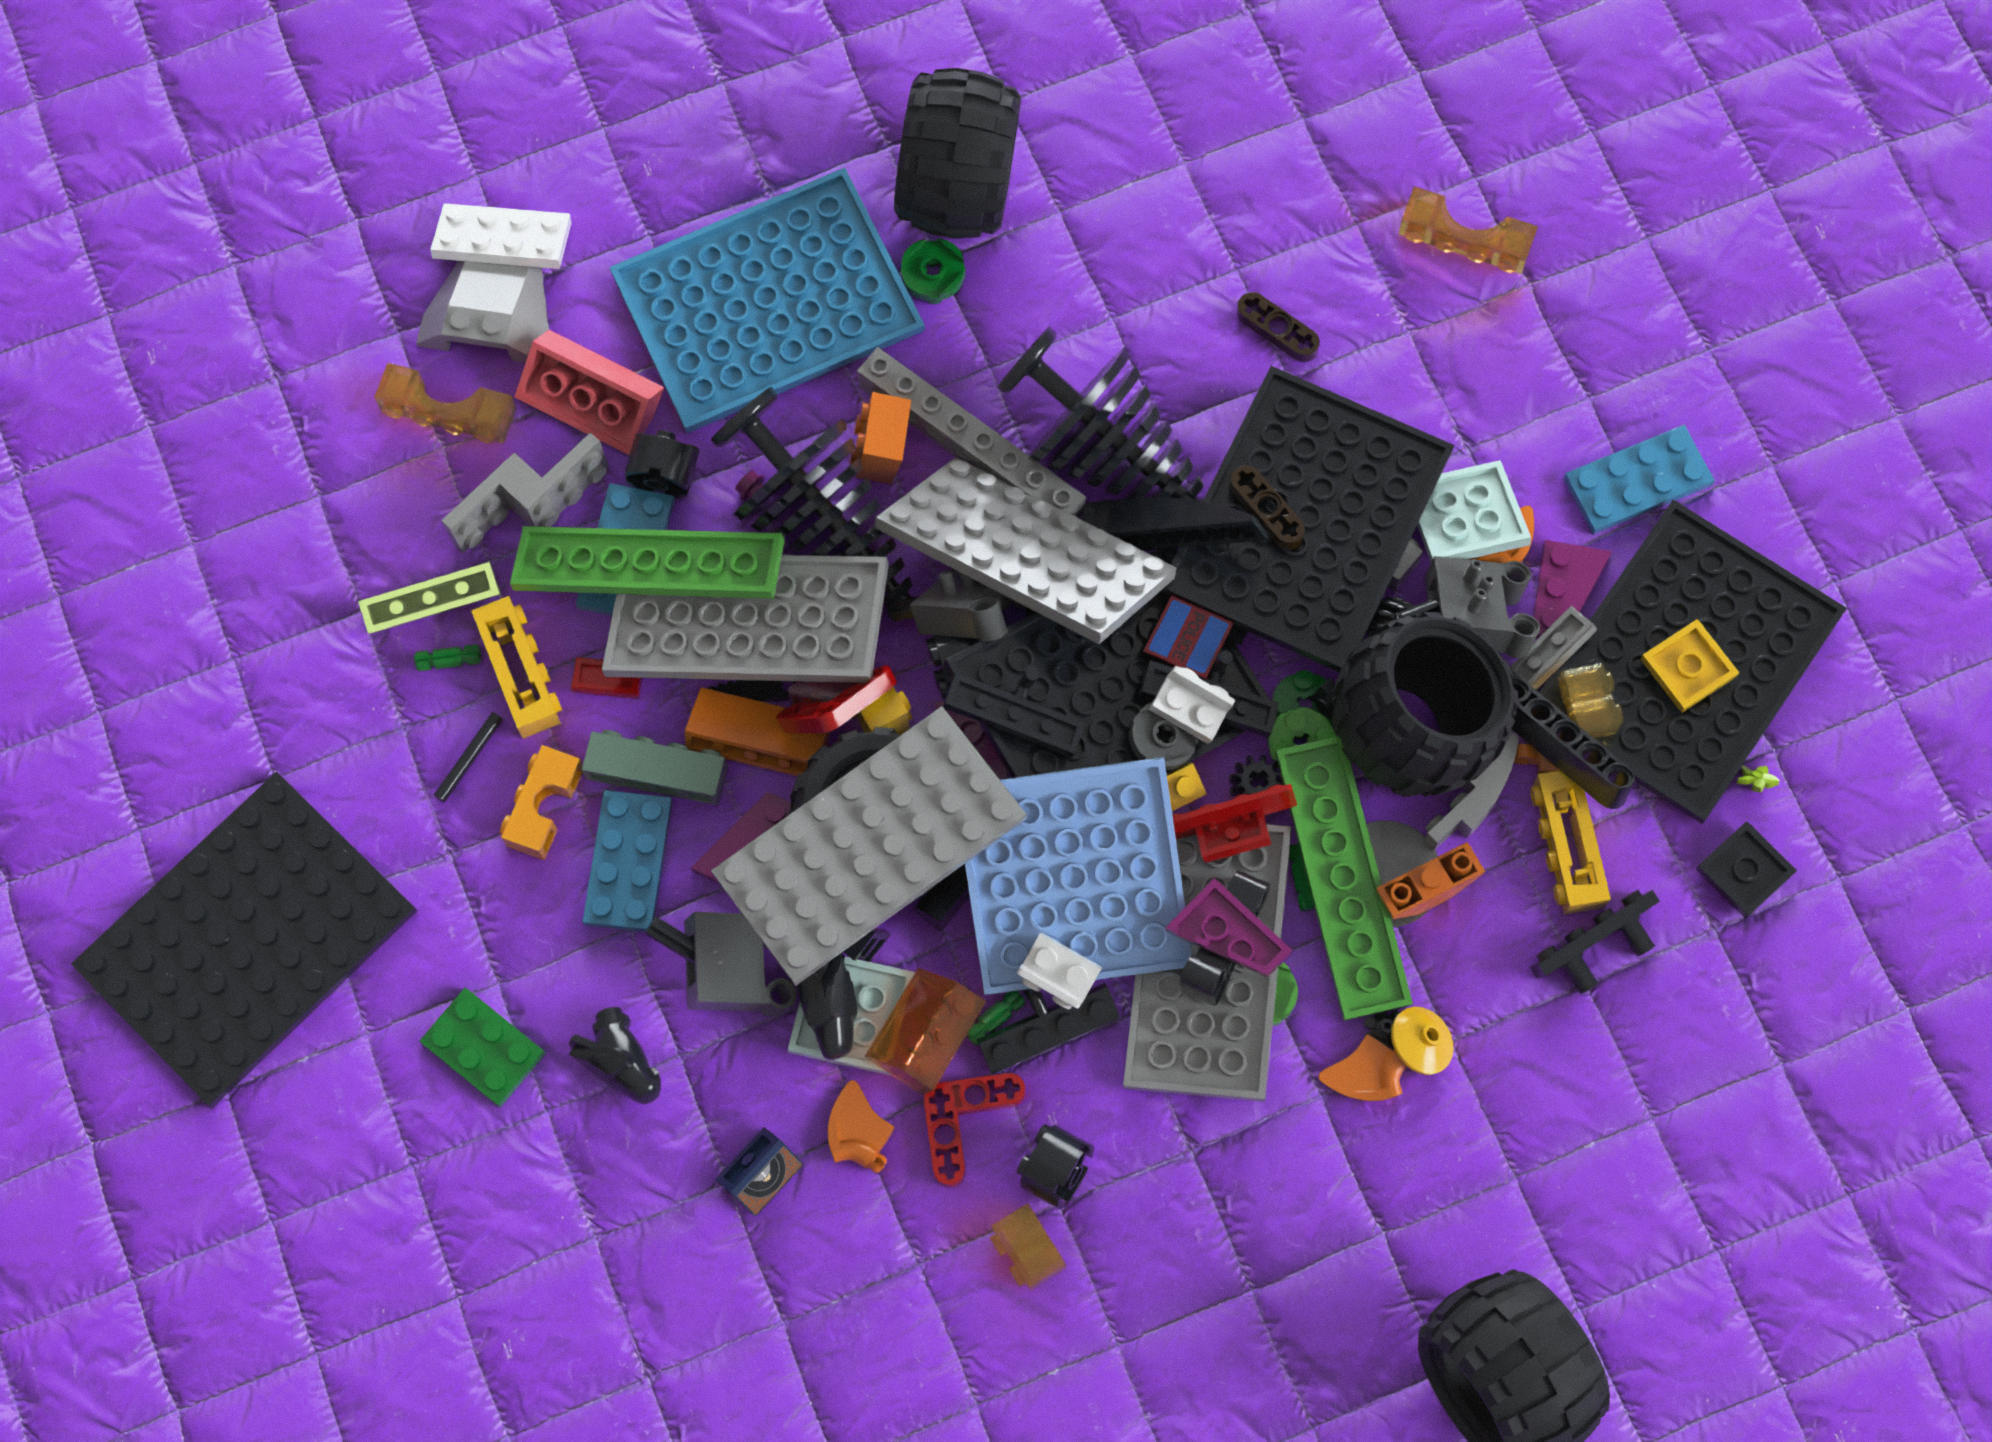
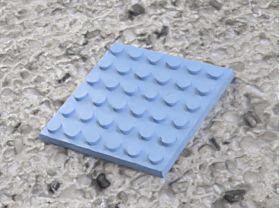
M1164 757L1000 780L1027 814V819L965 863L984 994L1031 989L1021 982L1023 977L1018 975L1017 972L1041 932L1101 966L1102 969L1096 980L1184 968L1189 957L1192 955L1191 943L1165 930V927L1185 908V900Z

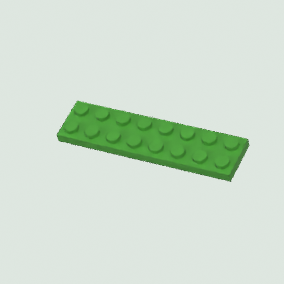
M523 526L510 585L514 591L774 599L785 540L782 533Z
M1337 736L1276 750L1275 755L1283 785L1291 784L1296 797L1297 806L1289 808L1342 1019L1347 1021L1413 1005L1390 913L1376 891V888L1381 886L1382 883L1351 763L1341 750L1344 746L1340 737Z

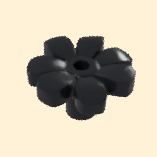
M1387 1011L1376 1013L1375 1018L1368 1016L1363 1025L1370 1031L1365 1033L1364 1038L1368 1034L1387 1047L1390 1045L1394 1049L1391 1039V1028L1399 1012L1392 1011L1389 1016Z

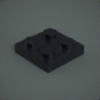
M1747 821L1696 868L1745 919L1797 871Z

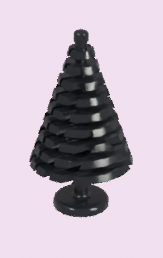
M1049 326L998 384L997 388L1001 392L1009 393L1025 376H1029L1067 408L1030 453L1029 460L1036 463L1040 462L1080 420L1082 423L1079 424L1060 447L1047 467L1057 471L1061 469L1080 450L1084 443L1096 433L1098 435L1077 458L1067 475L1075 479L1082 476L1098 460L1102 453L1111 446L1112 449L1092 472L1087 480V484L1094 487L1099 486L1119 466L1123 459H1126L1127 462L1110 482L1105 492L1117 495L1141 472L1143 475L1134 484L1125 499L1131 497L1142 498L1156 484L1159 488L1151 497L1197 500L1196 496L1204 487L1199 476L1194 478L1186 487L1181 485L1193 468V464L1188 457L1170 474L1166 472L1183 450L1177 439L1156 460L1152 458L1172 432L1168 421L1160 425L1141 447L1137 445L1160 417L1161 410L1157 403L1148 408L1125 434L1122 432L1151 395L1145 384L1135 392L1117 414L1110 420L1107 419L1138 381L1140 373L1136 366L1132 367L1096 406L1093 405L1127 363L1130 356L1125 347L1079 393L1043 361L1042 356L1053 344L1057 336L1056 332Z
M769 387L741 409L711 438L715 446L723 447L738 435L744 433L778 471L733 513V517L740 521L744 520L787 483L792 487L750 526L755 530L762 531L802 497L806 504L773 532L782 533L783 538H785L815 512L820 519L788 547V549L796 554L827 527L833 532V535L809 556H825L840 542L847 548L840 556L886 557L897 547L892 537L873 553L867 545L878 537L882 531L874 526L862 537L855 531L858 526L880 508L877 497L848 522L842 516L847 509L872 488L868 478L835 506L829 501L831 497L863 469L860 458L822 490L816 486L817 483L853 452L856 447L852 438L836 449L808 474L804 471L815 458L823 453L830 444L847 430L844 418L814 440L810 446L793 458L760 419V416L777 400L776 391ZM899 557L888 567L885 587L888 594L883 600V605L886 607L889 602L912 597L907 592L913 587L910 576L900 584L893 578L905 567L902 557Z

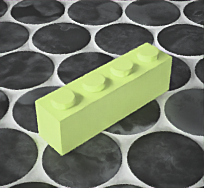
M490 562L367 598L358 601L368 634H372L501 595L492 565Z

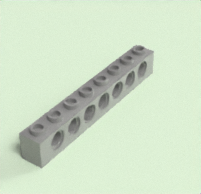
M879 347L875 349L857 370L859 387L871 395L872 392L911 399L908 423L955 457L1022 489L1024 493L1031 497L1046 501L1050 505L1076 516L1078 519L1082 517L1086 496L1040 463L1029 460V455Z

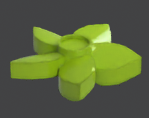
M1741 766V773L1744 776L1738 778L1737 784H1752L1751 790L1759 793L1764 788H1773L1779 785L1780 780L1774 775L1768 774L1767 766H1759L1754 771L1746 766Z

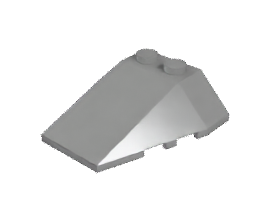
M458 261L423 314L416 345L418 347L449 351L451 341L507 349L512 361L526 363L532 342L549 330L542 268Z

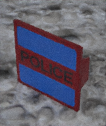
M1171 595L1143 652L1160 659L1163 665L1172 668L1175 666L1188 668L1194 671L1198 677L1206 680L1234 622Z

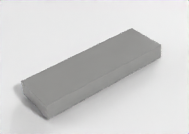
M1570 606L1533 643L1528 654L1523 658H1518L1510 668L1537 690L1597 631V628L1574 607Z

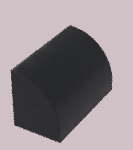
M965 864L934 885V888L929 890L914 908L916 914L940 932H942L970 897Z

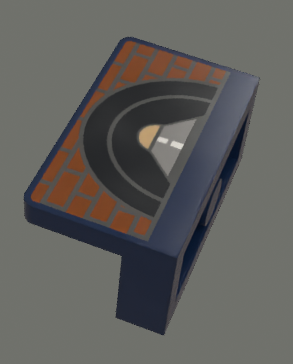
M763 1127L715 1180L752 1215L757 1216L802 1168L803 1163L778 1137Z

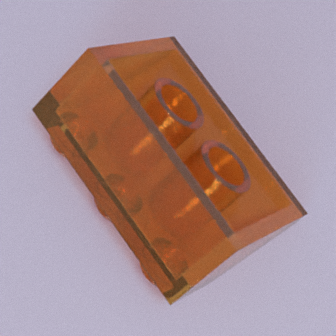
M918 968L864 1057L921 1095L929 1093L935 1089L986 1001L954 980Z

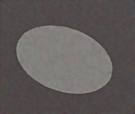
M1387 820L1366 824L1382 885L1438 857L1436 850L1433 852L1424 843L1426 837L1409 825ZM1428 911L1420 915L1399 919L1391 917L1393 927L1412 923Z

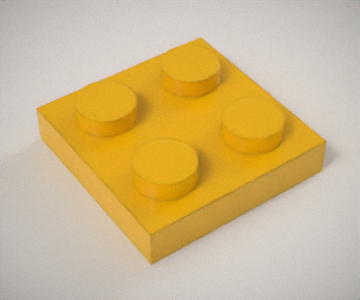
M1698 619L1644 653L1640 659L1681 713L1736 678L1739 674V671Z

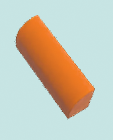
M701 687L685 728V746L688 747V750L701 752L702 749L714 750L719 752L721 757H725L728 760L798 776L807 769L809 758L819 748L828 745L830 732L784 733L776 716L786 707Z

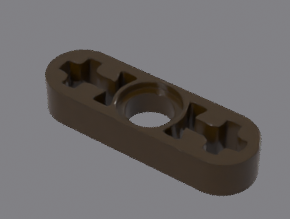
M1248 292L1240 297L1237 306V316L1243 324L1297 361L1308 362L1316 357L1320 340L1313 330L1259 293ZM1254 304L1258 306L1257 312L1252 311L1250 314L1246 312L1247 306L1252 307ZM1262 316L1265 318L1263 324L1261 323ZM1275 320H1280L1287 325V330L1284 333L1276 334L1270 330L1269 324ZM1293 330L1296 331L1295 338L1291 337ZM1306 340L1310 342V349L1308 347H1305L1303 350L1298 348L1299 342L1304 343Z
M1249 465L1237 467L1233 471L1230 480L1232 494L1250 514L1255 516L1279 547L1293 549L1299 546L1305 532L1303 521L1256 468ZM1241 477L1245 481L1248 479L1252 480V490L1247 485L1239 486ZM1254 491L1256 495L1254 496L1253 500H1251ZM1263 500H1270L1276 505L1277 510L1272 514H1264L1259 511L1257 505ZM1283 514L1284 516L1282 517V521L1280 523L1278 519ZM1283 525L1288 530L1295 529L1294 537L1290 534L1282 535Z

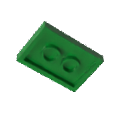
M466 987L419 1040L421 1044L500 1108L546 1055L544 1050Z

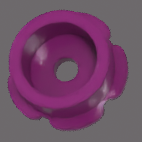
M755 471L747 473L735 487V490L740 494V499H750L763 486L764 476H759Z

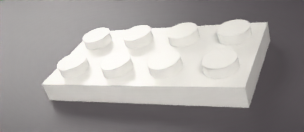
M444 203L430 249L432 259L560 269L571 227V216L568 213Z

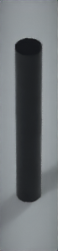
M494 712L489 715L434 793L438 800L446 802L503 721L499 715Z

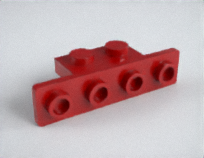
M1291 784L1274 785L1265 791L1251 795H1238L1232 800L1219 804H1206L1197 810L1183 814L1174 813L1172 816L1176 840L1197 834L1204 863L1272 845L1264 815L1297 806Z

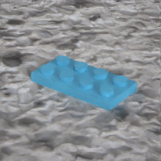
M1685 424L1565 473L1563 478L1593 535L1667 505L1672 500L1676 501L1706 489L1715 482Z
M609 483L597 528L667 530L675 503L674 496ZM579 593L576 601L577 609L612 616L616 594Z
M604 790L583 916V924L585 926L646 932L648 925L655 918L673 804L671 797Z

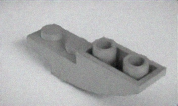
M1515 732L1509 736L1499 757L1475 780L1467 782L1462 786L1468 795L1464 791L1460 793L1449 805L1452 810L1445 817L1439 814L1426 826L1425 829L1428 833L1424 843L1433 852L1457 829L1468 838L1492 810L1506 784L1515 760L1519 736Z

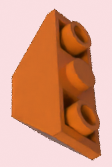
M1466 842L1377 887L1376 891L1393 919L1420 915L1454 897L1482 876L1485 870L1469 843Z

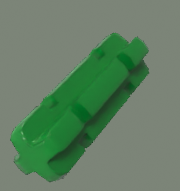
M477 644L465 645L464 649H460V646L433 649V653H429L428 650L417 651L414 655V662L418 671L431 670L432 666H435L436 669L463 666L465 662L468 665L481 663L482 656L480 647Z
M1298 844L1290 845L1289 860L1293 862L1291 870L1296 893H1299L1297 898L1301 911L1314 910Z
M1018 991L1007 992L1003 996L1004 1000L1002 1002L998 1000L977 1018L978 1023L972 1022L965 1028L964 1034L972 1044L979 1045L977 1039L986 1036L988 1032H994L1012 1017L1011 1012L1013 1010L1017 1012L1025 1005L1026 1002Z

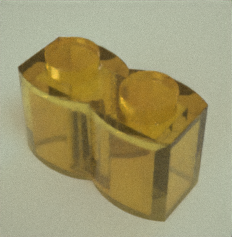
M1602 663L1562 671L1558 681L1568 717L1593 738L1616 734L1620 724L1623 723V713L1620 704H1615L1611 696V692L1614 691V680L1611 672H1606Z
M1028 1203L991 1225L995 1234L989 1238L1000 1256L1007 1253L1014 1265L1008 1269L1019 1287L1026 1284L1031 1291L1067 1268L1064 1260Z

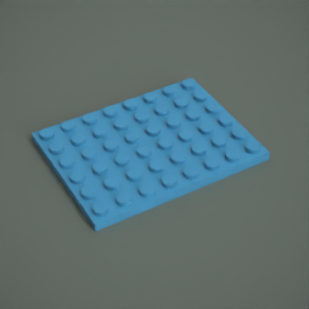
M845 167L609 267L686 433H690L740 411L769 387H772L778 395L872 354L877 347L882 350L925 331V325Z

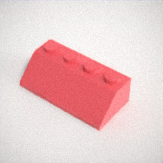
M548 330L532 342L514 397L586 434L592 433L598 440L630 455L635 435L645 432L655 415L664 387Z

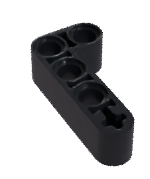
M1237 870L1227 890L1258 918L1271 884ZM1200 947L1196 956L1191 955L1182 971L1179 982L1182 992L1216 1006L1227 986L1236 963Z

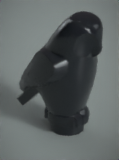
M840 953L797 985L804 1017L808 1026L816 1035L823 1057L828 1060H836L848 1055L852 1050L854 1041L853 1020L857 1016V1004L853 981H851L849 971L845 968V955L843 953Z
M609 1007L601 1010L595 1016L596 1023L592 1026L596 1041L593 1042L577 1034L572 1036L568 1042L572 1048L569 1055L609 1087L620 1091L631 1100L640 1104H648L655 1101L660 1095L661 1078L656 1068L649 1067L643 1048L630 1031L631 1020L629 1016L623 1013L619 1007Z

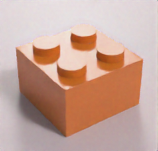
M872 392L868 403L862 402L860 414L857 415L854 426V434L857 435L855 441L856 448L850 453L849 465L859 458L862 463L863 469L855 478H868L870 481L892 484L903 460L911 399Z

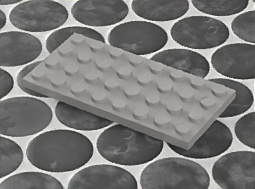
M957 457L879 514L875 521L876 529L1097 644L1105 640L1174 580L1176 574V567L1162 561L1160 558L1154 557L1134 547L1132 544L1126 543L1106 533L1104 530L1098 529L1078 519L1076 516L1050 505L1046 501L1031 497L1024 493L1022 489Z
M782 555L774 599L616 594L602 672L605 677L868 683L867 681L871 680L873 675L889 566L887 557Z
M941 706L712 869L711 872L796 986L1027 819V814Z
M1267 824L1272 845L1207 863L1203 861L1197 834L1177 839L1176 844L1185 907L1214 878L1227 889L1233 875L1239 870L1271 884L1258 919L1281 939L1292 832L1291 826ZM1191 943L1192 955L1196 956L1200 947ZM1236 964L1216 1006L1182 992L1179 982L1184 968L1135 975L1123 1082L1124 1089L1265 1102L1278 968L1266 978Z

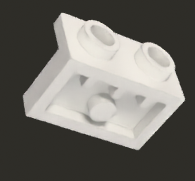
M1175 666L1164 680L1149 710L1209 744L1216 735L1225 715L1235 703V699L1230 697L1225 689L1216 685H1209L1199 679L1194 671Z
M1041 932L1017 974L1023 977L1021 982L1035 991H1040L1042 988L1054 995L1052 1000L1066 1009H1071L1072 1006L1079 1009L1102 967Z

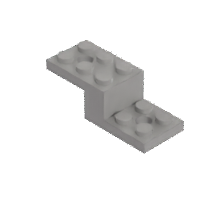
M589 433L543 477L537 474L516 453H513L441 520L454 546L462 553H465L469 548L476 547L482 541L484 534L493 525L497 526L504 521L510 509L529 526L551 527L559 518V514L568 505L576 504L582 497L583 491L590 484L599 482L606 474L609 465L600 441L592 433Z

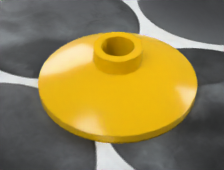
M1409 1007L1400 1012L1394 1019L1391 1028L1392 1044L1398 1057L1408 1068L1419 1074L1433 1075L1441 1072L1449 1065L1453 1056V1040L1448 1027L1437 1014L1423 1007Z

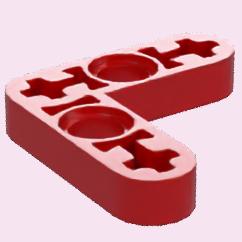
M884 665L873 670L872 678L867 681L868 683H854L829 702H800L793 704L778 713L776 719L784 733H827L843 725L896 685L897 680L890 666Z
M1003 1073L941 1082L931 1085L924 1094V1108L935 1179L940 1185L954 1187L959 1185L965 1177V1162L958 1115L1011 1108L1019 1105L1025 1097V1084L1020 1076L1014 1073ZM1005 1082H1012L1013 1087L1020 1088V1091L1014 1092V1098L1007 1099L1006 1093L995 1094L997 1102H990L991 1094L988 1087L990 1083H994V1091L1004 1089ZM972 1086L982 1088L985 1093L983 1101L976 1105L968 1103L964 1097L966 1090ZM936 1092H942L944 1097L950 1098V1101L944 1102L945 1116L953 1114V1119L940 1118L933 1122L931 1121L932 1116L938 1117L937 1105L935 1103L930 1104V1100L935 1099ZM941 1126H949L954 1130L955 1137L951 1143L943 1145L935 1140V1131ZM957 1148L958 1154L951 1153L953 1167H959L960 1170L954 1172V1178L947 1179L945 1173H939V1169L945 1168L944 1154L937 1157L936 1151L949 1152Z

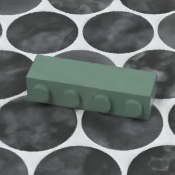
M603 730L602 733L591 732L582 766V771L587 780L718 806L728 770L725 757H721V754L717 751L702 749L701 752L690 751L687 746L679 743H668V746L655 744L654 740L643 736H636L634 740L624 738L622 734L612 730Z

